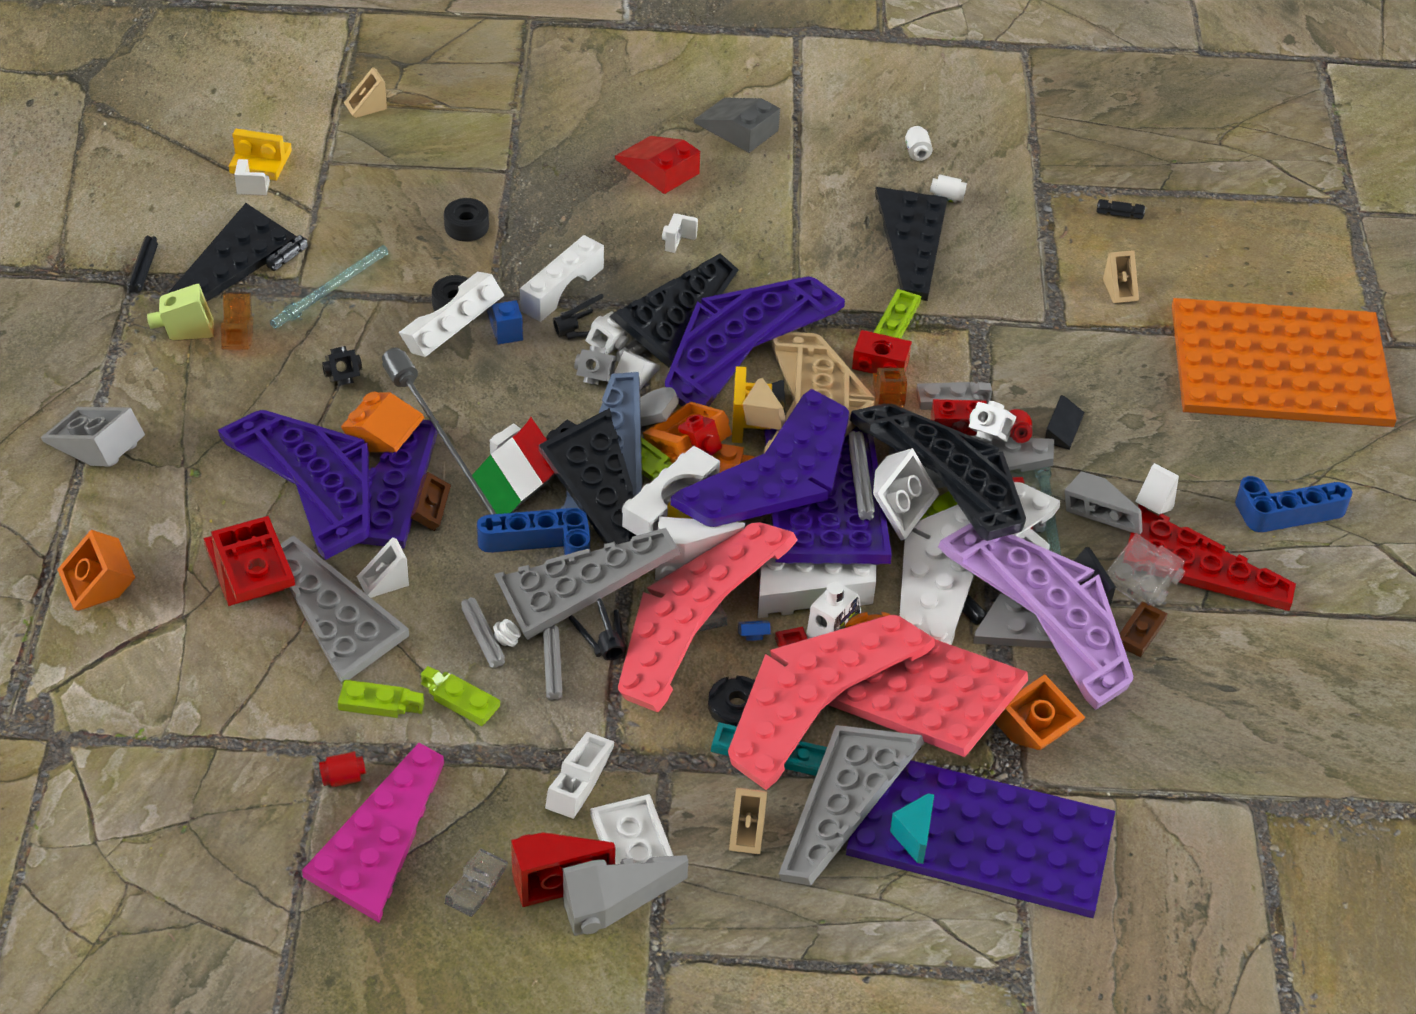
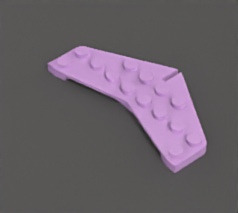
M971 523L940 541L938 547L947 557L1037 616L1085 700L1095 710L1128 689L1133 680V673L1099 574L1080 585L1091 578L1095 570L1012 534L986 541L979 536Z

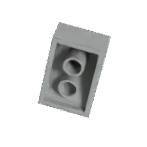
M77 407L45 433L41 439L44 443L90 466L111 467L119 461V457L126 451L135 448L137 442L145 436V433L132 409L129 407Z

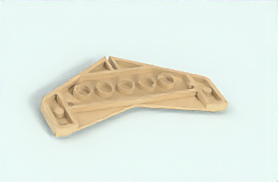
M789 332L772 339L773 351L794 399L785 415V420L788 419L801 397L811 388L845 406L849 410V419L851 411L874 406L875 397L820 335ZM848 420L845 437L856 427L850 420ZM779 429L775 433L773 439L768 441L767 445L765 446L764 453L767 451V449L775 439L776 435L780 431Z

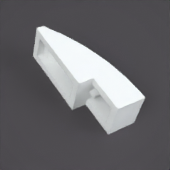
M586 732L562 762L561 773L548 788L545 809L574 819L596 784L614 747V741Z

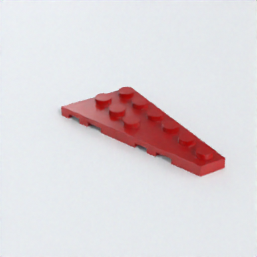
M1138 504L1142 514V533L1140 535L1133 532L1130 533L1121 568L1290 611L1296 583L1267 568L1259 569L1249 564L1248 558L1240 554L1236 557L1226 552L1225 546L1189 527L1181 528L1169 522L1170 517L1164 514L1158 516L1148 511L1146 507Z

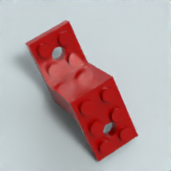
M269 516L211 531L212 536L203 538L205 548L228 606L295 586L293 573Z

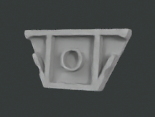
M999 594L975 631L973 644L1055 649L1037 616L1005 594Z

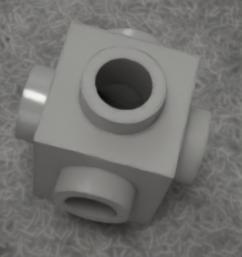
M590 345L589 350L582 349L581 354L576 356L574 369L577 370L576 375L583 376V382L599 385V380L609 382L611 374H614L617 356L605 354L606 348ZM596 362V367L593 369V363Z

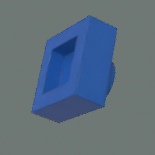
M767 620L738 622V634L746 636L748 641L763 640V635L771 634L770 622Z

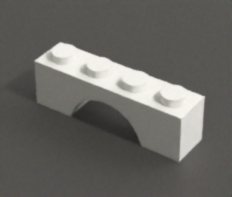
M585 235L579 238L520 288V311L539 322L544 320L557 309L560 296L571 280L579 276L589 281L604 268V245Z
M476 272L458 286L459 291L448 304L431 314L418 317L403 328L399 334L411 353L426 357L501 299L504 294L492 274Z
M696 446L690 448L686 453L680 454L670 467L664 468L656 479L651 483H647L641 492L625 502L622 508V527L635 535L658 530L659 516L667 517L668 507L665 502L680 489L720 472V460Z

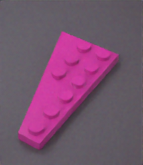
M418 743L303 868V878L380 923L385 903L391 896L396 876L402 869L416 834L418 822L423 817L429 795L433 792L443 768L444 756Z

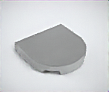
M664 387L656 389L640 397L641 426L666 422L679 402L673 388Z

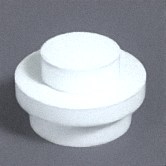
M504 619L493 626L494 637L501 645L514 647L518 643L521 632L512 621Z

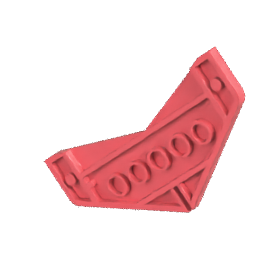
M760 522L751 523L743 530L647 587L650 594L645 592L642 594L618 684V690L624 699L658 713L666 704L673 691L670 683L696 632L727 594L769 559L774 558L778 560L787 553L798 540L795 534Z
M888 615L770 650L771 657L767 654L764 656L728 750L732 766L767 790L782 775L785 770V762L825 706L847 688L905 659L913 661L925 655L935 647L934 638L898 615Z

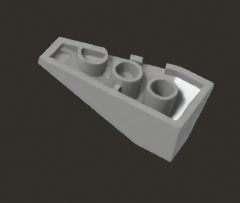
M687 855L651 857L645 863H634L632 858L622 859L621 864L606 865L605 860H594L563 868V902L574 936L593 934L599 929L608 927L687 879Z

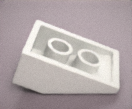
M913 448L886 456L875 470L873 495L900 540H904L937 498L939 492Z
M659 516L658 530L667 528L681 554L656 567L655 580L664 578L743 530L745 523L733 522L717 527H709L695 519Z

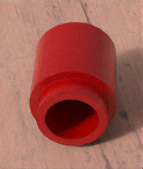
M355 751L326 757V761L319 762L324 786L331 785L333 788L360 782L361 775L366 774L363 756L357 757Z

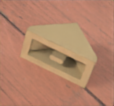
M374 67L371 68L344 102L355 118L387 109L385 81Z
M1135 250L1110 252L1108 254L1103 281L1113 303L1139 301Z
M763 378L758 379L743 402L747 425L780 430L786 422L783 407Z
M736 787L729 851L760 854L768 791Z

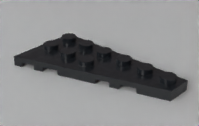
M875 187V197L879 202V212L882 214L889 249L893 254V264L896 265L900 290L920 295L921 300L928 301L948 198L912 191Z
M245 203L168 293L194 284H200L206 302L267 264L266 259L294 239L296 235Z
M719 253L691 271L683 273L680 277L656 288L646 296L631 302L622 309L620 308L609 317L670 368L697 301L701 303V298L723 294L739 269Z
M610 408L539 444L540 453L578 507L586 513L588 521L604 544L615 542L618 545L629 542L633 536H637L622 527L623 505L628 499L634 498L624 456L619 446L618 435L613 425Z

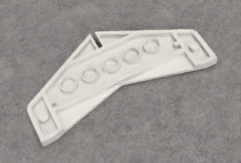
M1014 482L1026 516V522L1021 532L1012 535L1018 536L1038 522L1043 524L1052 518L1060 508V500L1026 484ZM959 505L919 520L906 537L900 602V617L934 639L952 645L955 630L974 578L973 573L947 557L938 547L942 539L970 524Z

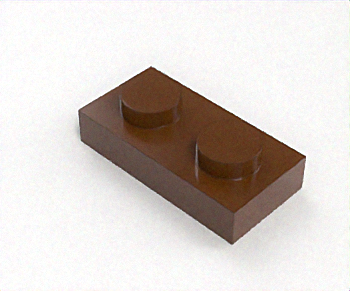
M427 472L421 479L410 518L435 531L441 524L451 484Z
M1142 601L1119 633L1124 649L1141 658L1166 622L1168 613Z

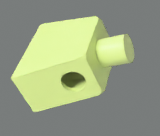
M194 284L162 295L160 297L159 312L147 314L150 329L165 327L169 338L172 340L213 337V317L200 284Z

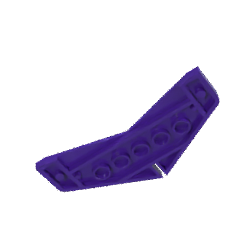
M809 276L701 298V303L697 301L665 380V387L675 390L679 399L678 404L682 407L690 401L709 407L735 373L736 366L741 365L753 347L835 314L845 306V299L816 278Z
M811 388L801 397L764 454L680 489L671 496V506L706 526L717 527L828 500V495L832 496L849 420V410L840 403Z
M267 410L255 411L218 429L221 440L227 446L296 485L317 550L325 560L362 542L369 536V450L364 439Z

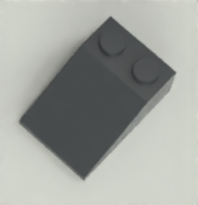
M723 98L695 118L694 123L750 153L779 131L780 108L762 98Z

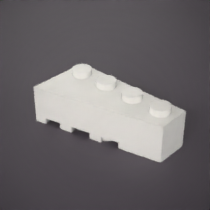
M771 558L760 567L758 618L768 617V613L781 612L782 615L793 614L794 610L811 608L812 604L827 590V585L833 581L840 582L846 588L857 593L860 598V606L873 604L876 586V565L858 563L787 564L775 563V559Z

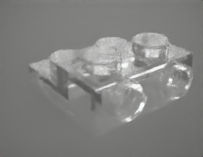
M1136 533L1106 572L1116 586V589L1139 605L1143 601L1151 606L1155 604L1161 606L1169 594L1167 588L1171 583L1176 585L1185 574L1183 569L1185 561L1161 545L1158 548Z

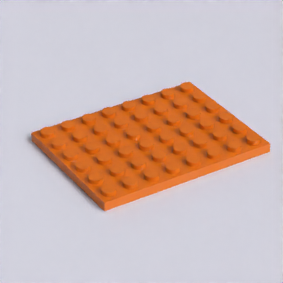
M1173 298L1172 314L1183 412L1385 427L1395 426L1397 418L1376 312Z

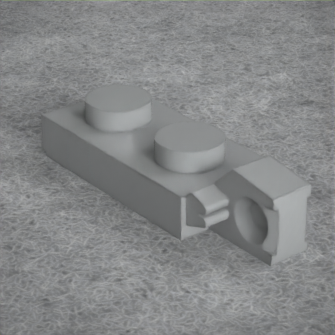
M983 382L917 384L916 393L920 409L928 410L932 409L933 399L981 400L989 402V400L991 401L992 388L990 383Z

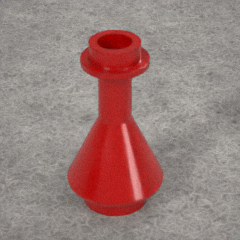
M1020 409L1010 410L1009 412L1016 416V420L1011 428L1009 437H1012L1017 443L1029 441L1032 437V420L1030 416Z

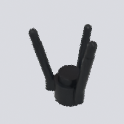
M599 294L568 311L560 313V316L554 317L553 325L558 337L566 335L567 340L587 337L590 331L575 332L579 328L577 320L592 314L593 309L580 313L577 312L596 303L604 295Z
M597 599L600 615L605 627V631L601 632L598 636V644L573 615L569 616V620L593 648L596 657L603 656L605 660L611 661L620 658L625 653L627 647L623 638L618 609L614 610L615 632L612 630L602 599Z

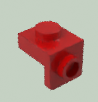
M692 415L686 419V422L678 426L680 433L689 436L692 447L696 446L709 455H713L723 448L715 420L701 415Z

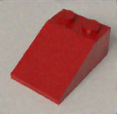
M649 136L615 155V160L663 194L685 183L700 172V150L684 139Z
M544 832L533 835L526 834L511 840L512 877L522 907L562 898L563 868L594 860H605L606 865H614L616 849L614 842Z

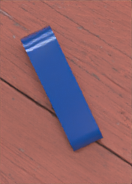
M1247 476L1241 480L1235 504L1251 530L1268 532L1339 519L1346 514L1353 492L1345 483L1333 482L1270 494L1261 479Z
M579 508L485 515L477 521V544L482 551L490 553L563 547L564 555L590 549L588 519L586 513Z

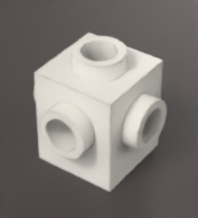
M612 311L603 317L598 316L593 321L591 330L585 340L591 346L606 348L605 354H609L616 349L620 350L629 340V337H627L628 332L609 317L614 313Z
M990 400L988 404L978 402L976 408L970 414L969 428L977 432L976 437L991 442L992 438L1007 442L1016 416L1005 410L1004 405Z

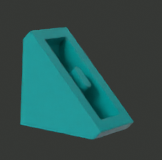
M928 793L894 812L892 815L890 832L917 863H924L934 794Z

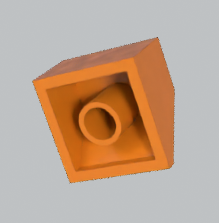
M370 392L363 398L361 404L349 414V418L343 423L341 428L347 435L364 439L369 452H397L425 417L421 412L391 392Z
M94 530L88 532L57 569L72 607L77 611L119 598L136 578L119 538Z
M1044 674L1020 690L994 722L1013 743L1040 751L1084 721L1085 716Z

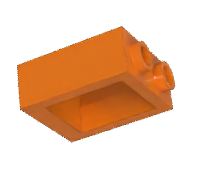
M690 401L673 412L666 422L657 423L644 431L643 436L646 441L670 457L671 463H674L680 454L686 453L692 448L689 436L680 433L678 430V426L686 422L688 417L701 415L715 420L721 442L731 436L732 433L729 427V418L725 411Z

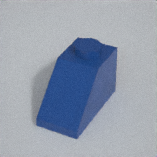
M517 300L496 303L486 309L498 345L523 340V318Z

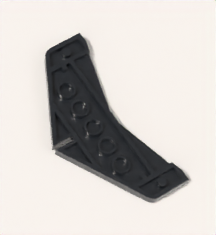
M881 404L851 411L849 420L861 432L872 435L899 452L913 448L922 465L938 474L981 538L989 541L1019 533L1023 530L1026 516L1003 451L998 452V447L893 404Z

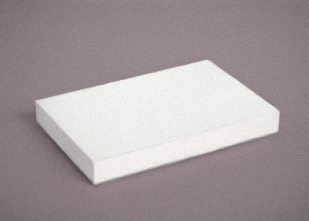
M650 794L590 809V816L599 840L614 842L616 847L615 864H621L622 859L632 858L634 863H645L651 857L673 856Z

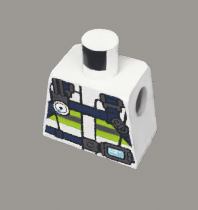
M830 582L827 585V590L810 608L807 638L844 629L846 623L851 618L861 613L859 595L846 588L840 582Z

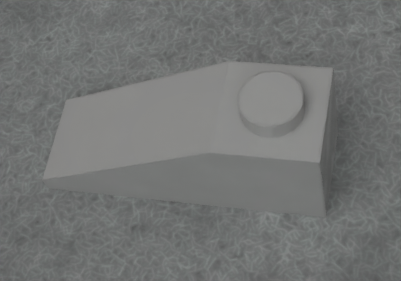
M1081 471L1065 489L1067 512L1139 535L1142 533L1141 509L1107 479Z

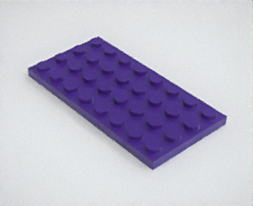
M856 426L852 431L856 433L860 430ZM764 429L765 446L769 440L773 439L778 429ZM863 433L875 510L873 513L874 518L870 521L868 519L861 520L858 515L848 434L844 439L832 496L828 495V500L771 513L772 526L791 531L798 539L787 553L778 560L775 559V563L891 564L892 553L886 515L873 495L875 470L878 468L874 437L872 435Z
M910 760L852 833L847 845L846 855L1094 918L1116 811ZM929 793L934 794L927 847L924 863L922 864L917 863L890 832L894 812Z

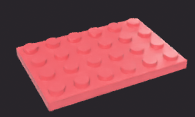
M934 639L935 647L925 655L913 661L905 659L847 688L828 705L900 733L922 735L924 742L966 757L1027 683L1028 673L1027 671Z

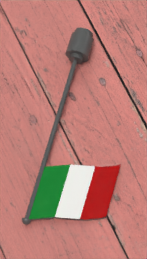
M395 347L383 354V368L394 385L397 387L408 386L491 515L514 513L524 501L554 477V471L539 451V444L547 441L532 417L529 418L528 422L517 434L490 454L481 466L471 474L413 383L418 375V371L406 352Z

